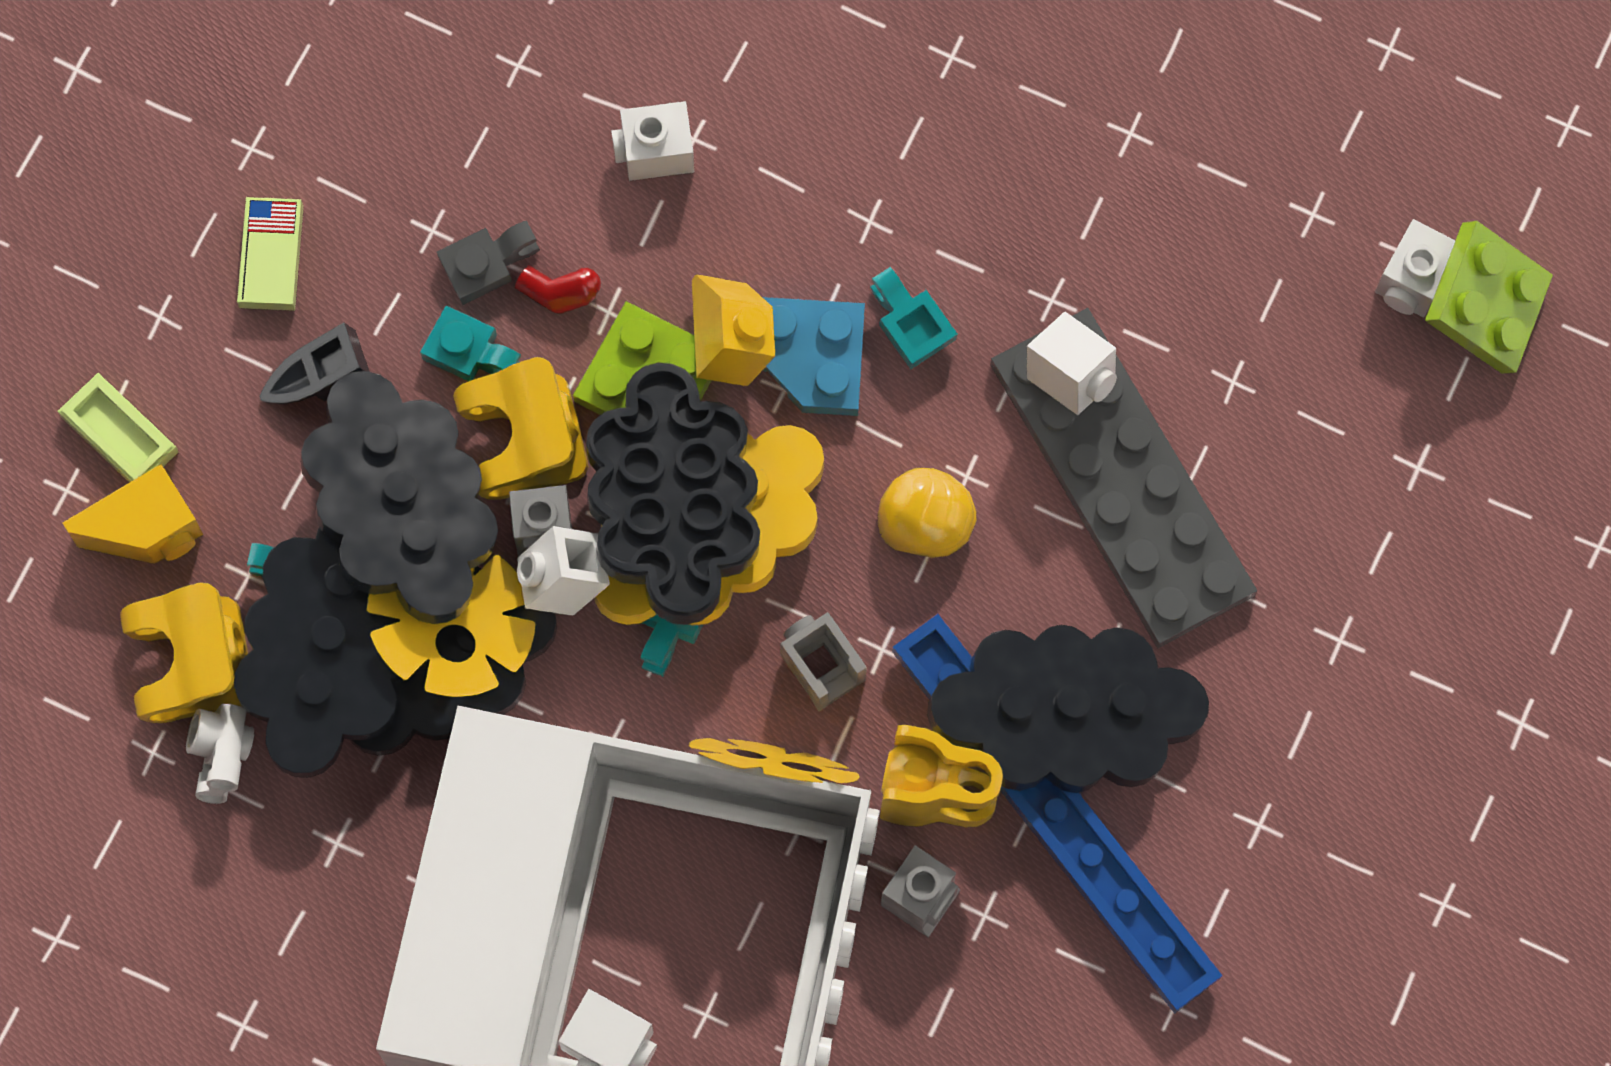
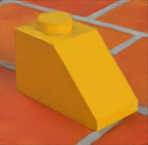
M696 274L692 278L696 378L748 386L775 357L773 307L747 283Z
M162 464L63 522L78 548L153 564L164 558L167 561H171L185 555L195 546V539L203 535L195 517Z

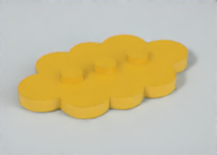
M792 425L778 426L763 433L757 439H754L747 433L746 453L742 459L747 461L755 470L758 479L757 499L749 511L756 519L760 529L758 555L752 565L742 573L721 577L720 599L713 613L702 621L689 625L708 624L718 619L729 607L732 592H755L766 586L773 578L776 568V557L793 556L806 549L814 539L818 517L816 505L809 496V493L821 481L824 470V455L822 446L817 438L804 428ZM608 575L610 585L594 598L600 612L613 622L626 625L638 624L656 615L655 611L650 607L645 584L622 583Z

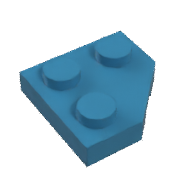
M762 297L773 307L775 357L763 371H768L787 392L788 398L802 413L858 416L865 303Z

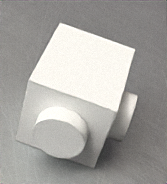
M686 101L620 110L622 129L611 130L615 162L627 163L629 181L694 172L693 147Z
M1413 219L1387 265L1375 293L1383 296L1385 303L1392 309L1408 315L1416 313L1424 318L1431 306L1455 240Z
M1066 312L1062 313L1027 345V379L1076 415H1079L1093 401L1100 402L1106 398L1116 383V347Z
M552 526L517 558V577L522 586L526 609L573 616L610 585L608 574L601 567L597 556L598 533Z
M590 989L586 992L558 1041L562 1051L579 1060L576 1066H647L657 1048V1044L650 1041L653 1035L651 1023Z

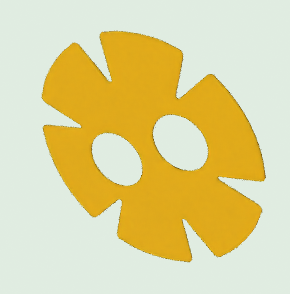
M499 555L494 556L476 575H473L474 568L470 569L473 589L469 605L459 617L447 623L430 624L418 621L405 611L395 591L385 594H369L367 611L369 613L400 619V622L382 627L370 633L378 653L394 673L403 680H407L429 659L425 691L442 696L464 697L481 694L498 687L499 683L485 657L486 655L511 672H517L531 649L535 633V622L502 614L505 611L525 604L517 572ZM448 625L465 627L472 633L475 639L473 655L463 662H451L444 659L438 653L435 645L438 632Z
M712 738L696 739L689 743L690 748L716 752H698L707 758L741 769L762 767L763 774L819 783H823V781L814 776L836 783H850L859 779L858 773L833 769H849V767L838 762L805 752L786 754L785 748L773 745L727 739L735 744L732 745ZM727 749L751 751L767 758L756 759L739 756L728 752ZM794 762L816 767L822 770V772L798 770L785 766L782 763Z

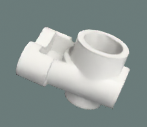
M221 704L215 712L197 709L192 718L187 736L186 752L205 757L202 772H199L195 795L197 799L203 802L213 804L224 803L227 801L228 792L238 789L242 765L240 760L246 761L254 739V728L244 725L246 710L240 706Z

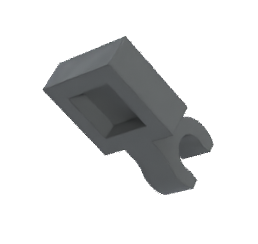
M523 221L507 229L495 241L492 240L487 229L484 228L436 253L462 305H465L512 282L506 266L528 258L540 251L528 222Z

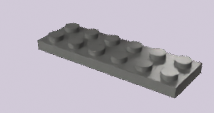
M1089 308L1072 316L1108 342ZM1040 333L991 358L990 366L1157 649L1255 597L1258 591L1117 355L1115 368L1117 379L1113 389L1106 398L1100 402L1093 401L1079 415H1076L1027 379V345Z

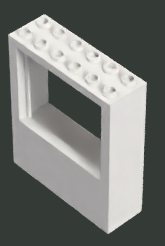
M457 706L377 1042V1052L386 1066L577 1065L578 1060L556 1056L559 1046L558 1041L562 1033L614 798L618 797L827 841L780 1066H828L832 1039L822 1036L825 1023L837 1024L844 981L834 978L837 966L849 967L856 923L847 922L848 911L860 912L868 866L858 865L860 854L872 855L880 810L869 808L871 790L823 781V783L808 782L763 774V768L759 767L741 769L696 754Z

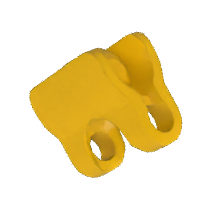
M534 357L521 361L497 373L463 383L455 390L453 396L457 412L465 419L484 421L504 418L510 420L512 424V437L507 448L502 454L479 465L482 477L479 491L481 497L490 500H501L509 498L510 491L554 487L577 481L585 476L589 468L570 388L565 378L555 374L552 364L546 359Z
M200 582L176 589L162 596L129 604L121 610L120 618L124 634H127L132 639L148 642L170 639L174 648V661L170 671L161 680L141 687L134 695L137 718L150 723H166L192 717L197 709L215 712L221 704H232L242 707L234 689V679L239 663L248 654L241 611L237 602L230 597L220 596L219 591L209 583Z
M898 725L894 748L888 754L881 792L883 799L880 818L894 824L918 827L935 822L962 827L982 825L995 812L997 797L999 796L1003 779L1002 769L990 754L955 746L940 734L926 728ZM968 767H979L985 770L987 774ZM974 786L980 789L981 792L971 793L963 787ZM963 809H979V810L973 811V812H967V811H965V810H963Z

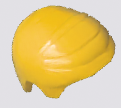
M914 468L895 478L882 496L878 510L879 532L882 534L883 540L890 547L897 551L932 558L949 556L963 547L969 541L977 521L976 508L971 494L965 486L950 474L934 468Z

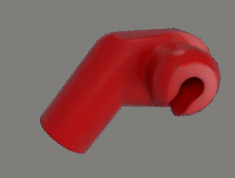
M530 265L522 271L515 284V289L549 311L557 314L590 304L596 298V294L601 288L600 277L590 268H580L576 272L552 280Z

